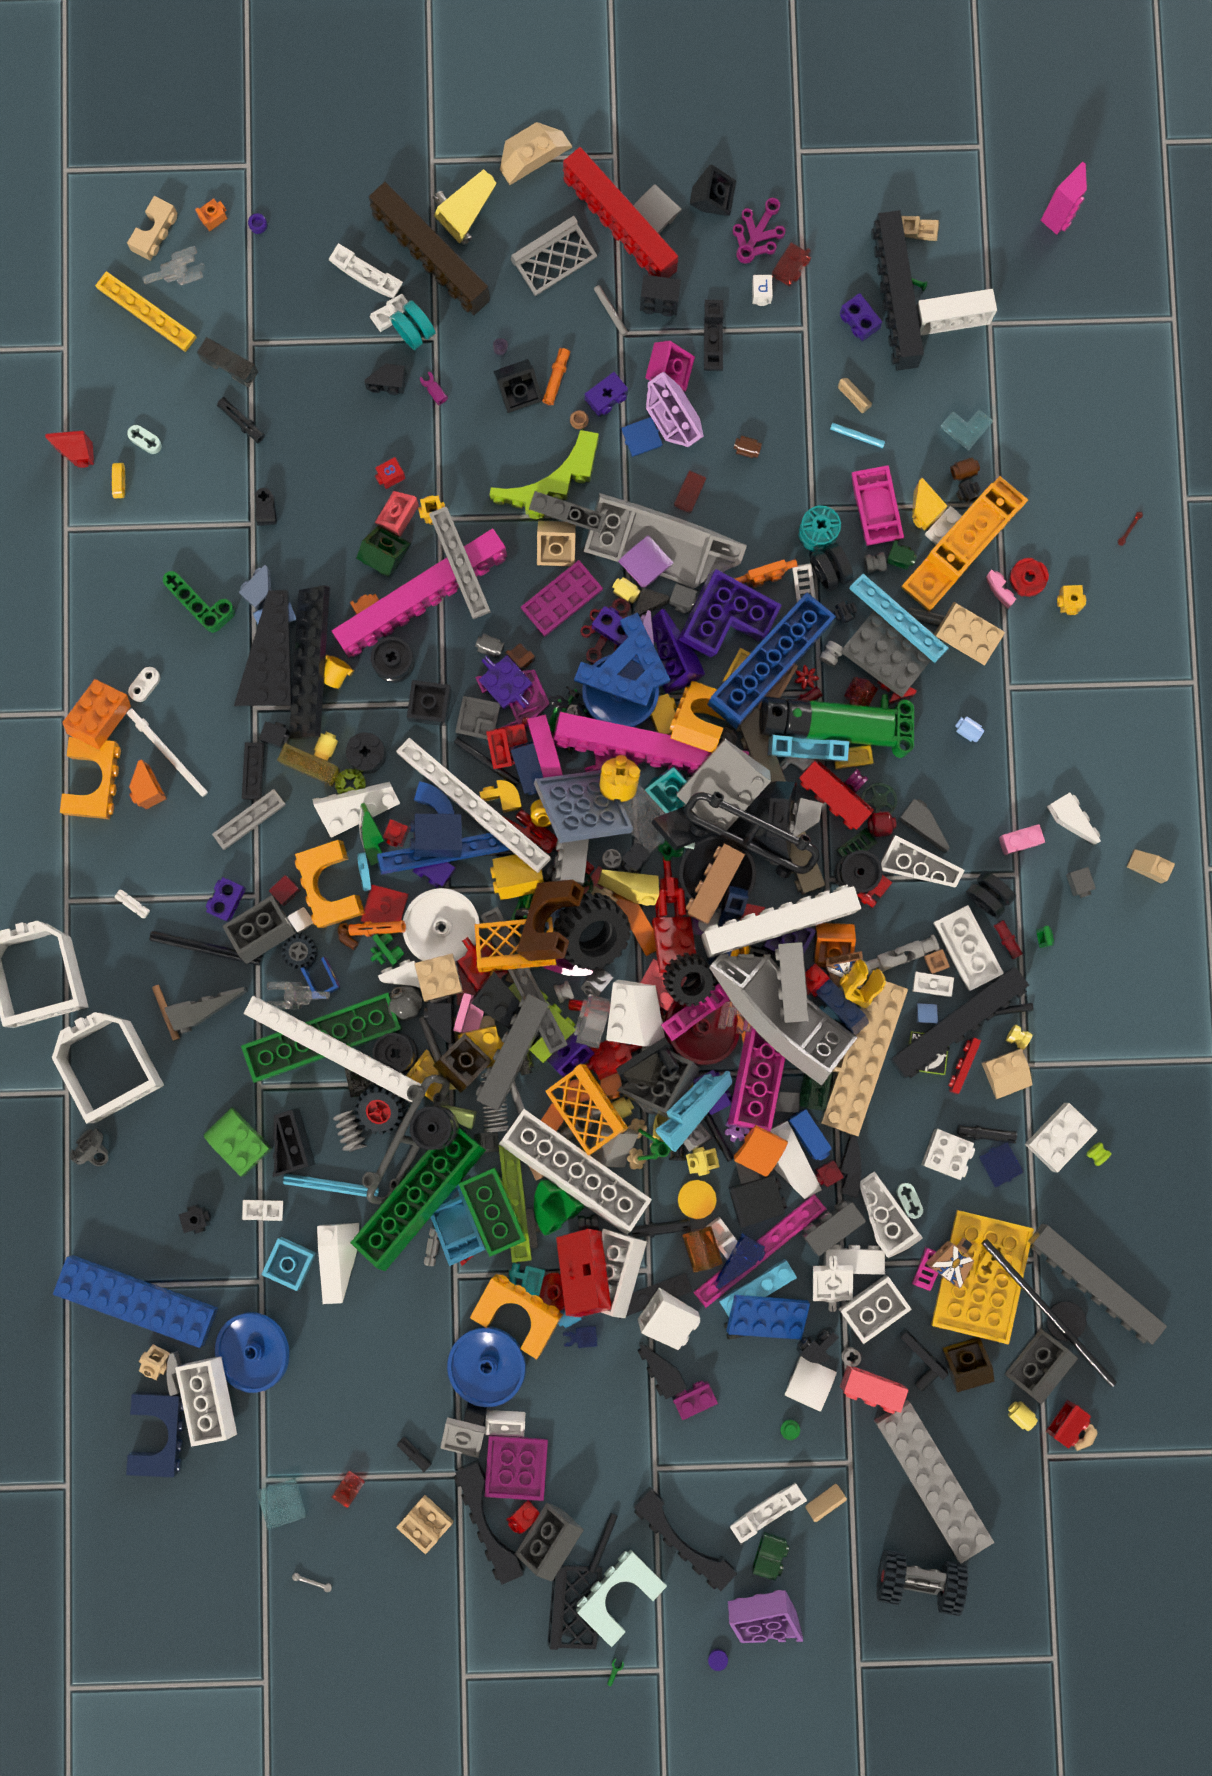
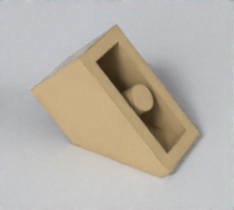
M1134 850L1126 867L1159 883H1164L1168 881L1175 863L1154 854Z

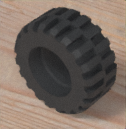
M591 893L584 894L580 906L561 909L558 913L560 915L559 918L555 919L554 925L556 927L553 928V932H559L569 940L565 958L572 965L580 969L594 970L595 967H598V969L605 967L607 963L610 965L616 957L619 958L622 955L621 951L626 949L628 945L626 941L630 939L631 935L629 932L631 926L627 915L614 900L601 893H594V895ZM596 921H605L603 929L595 938L586 942H579L581 933L588 925Z

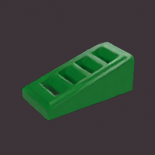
M1050 926L1036 929L1040 948L1054 946V938Z

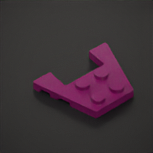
M535 670L522 671L533 684L523 695L530 705L523 709L518 701L511 703L510 707L516 721L503 727L525 723L526 728L528 726L527 719L538 717L550 706ZM477 676L475 678L479 684L482 693L484 694L488 692L484 688V686L479 682V679L482 676Z

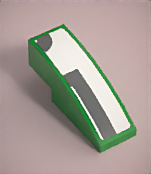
M362 803L359 812L360 838L366 856L372 866L378 863L377 854L382 853L378 844L383 842L384 839L365 803Z

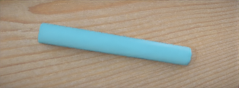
M832 423L830 428L832 431L882 449L885 444L883 440L836 423Z

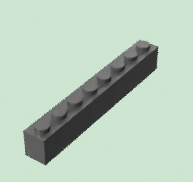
M1042 1223L1028 1240L1033 1245L1031 1249L1038 1255H1045L1047 1263L1054 1268L1058 1266L1062 1270L1061 1274L1069 1281L1073 1279L1077 1282L1075 1286L1083 1293H1086V1291L1092 1295L1090 1299L1099 1306L1103 1304L1107 1308L1105 1312L1114 1319L1117 1316L1121 1320L1120 1324L1128 1331L1132 1329L1136 1332L1135 1337L1142 1343L1148 1342L1153 1345L1167 1328L1162 1321L1048 1225Z

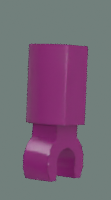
M428 372L430 380L424 381L420 377V382L422 386L428 387L427 391L437 405H441L447 401L448 397L439 384L434 382L433 374Z

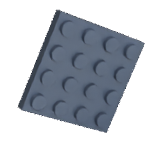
M601 770L535 779L534 786L559 843L632 832L633 827L620 799L609 800L600 792Z

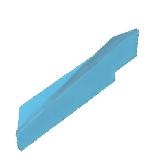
M725 1071L723 1075L713 1077L712 1074L704 1075L667 1111L670 1119L656 1129V1133L672 1151L676 1152L730 1087L732 1084L730 1072Z

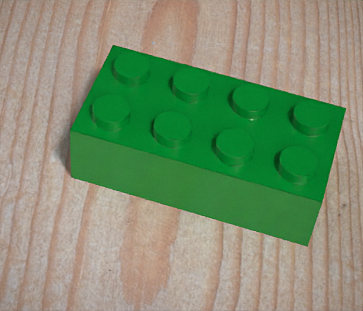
M496 1167L459 1183V1187L489 1257L527 1240Z

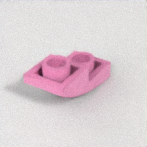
M991 570L986 576L990 589L997 599L1009 609L1016 598L1010 590L1002 588L1006 582L1003 575Z

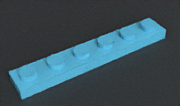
M862 574L850 586L849 589L934 663L948 650V647L866 575Z

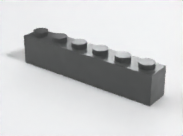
M528 994L527 997L523 996L519 1004L521 1009L518 1014H514L510 1024L513 1026L510 1032L506 1031L502 1039L504 1044L501 1050L497 1049L493 1057L496 1061L493 1067L489 1066L484 1076L487 1079L484 1085L480 1084L476 1095H478L477 1101L497 1111L501 1109L551 1004L531 994Z

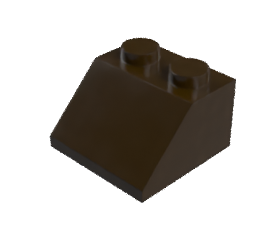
M464 1034L433 1066L462 1093L492 1060Z
M980 1337L942 1348L949 1374L957 1393L995 1382L993 1367Z

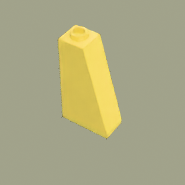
M483 169L437 207L434 217L459 244L465 238L496 186L493 176Z

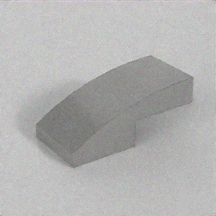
M178 1351L169 1354L167 1362V1385L170 1396L180 1392L175 1369L182 1365Z

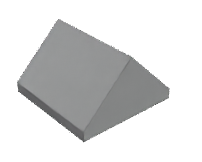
M603 1124L601 1135L608 1137L613 1133V1130L609 1125ZM627 1129L591 1155L605 1167H625L628 1161L627 1157L630 1155L629 1151L633 1148L639 1132ZM595 1137L591 1148L596 1146L597 1137Z

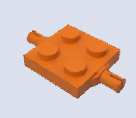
M784 559L749 570L744 576L734 579L743 584L747 583L748 587L753 586V588L764 585L766 581L776 582L781 580L785 571L798 567L796 559L785 562Z

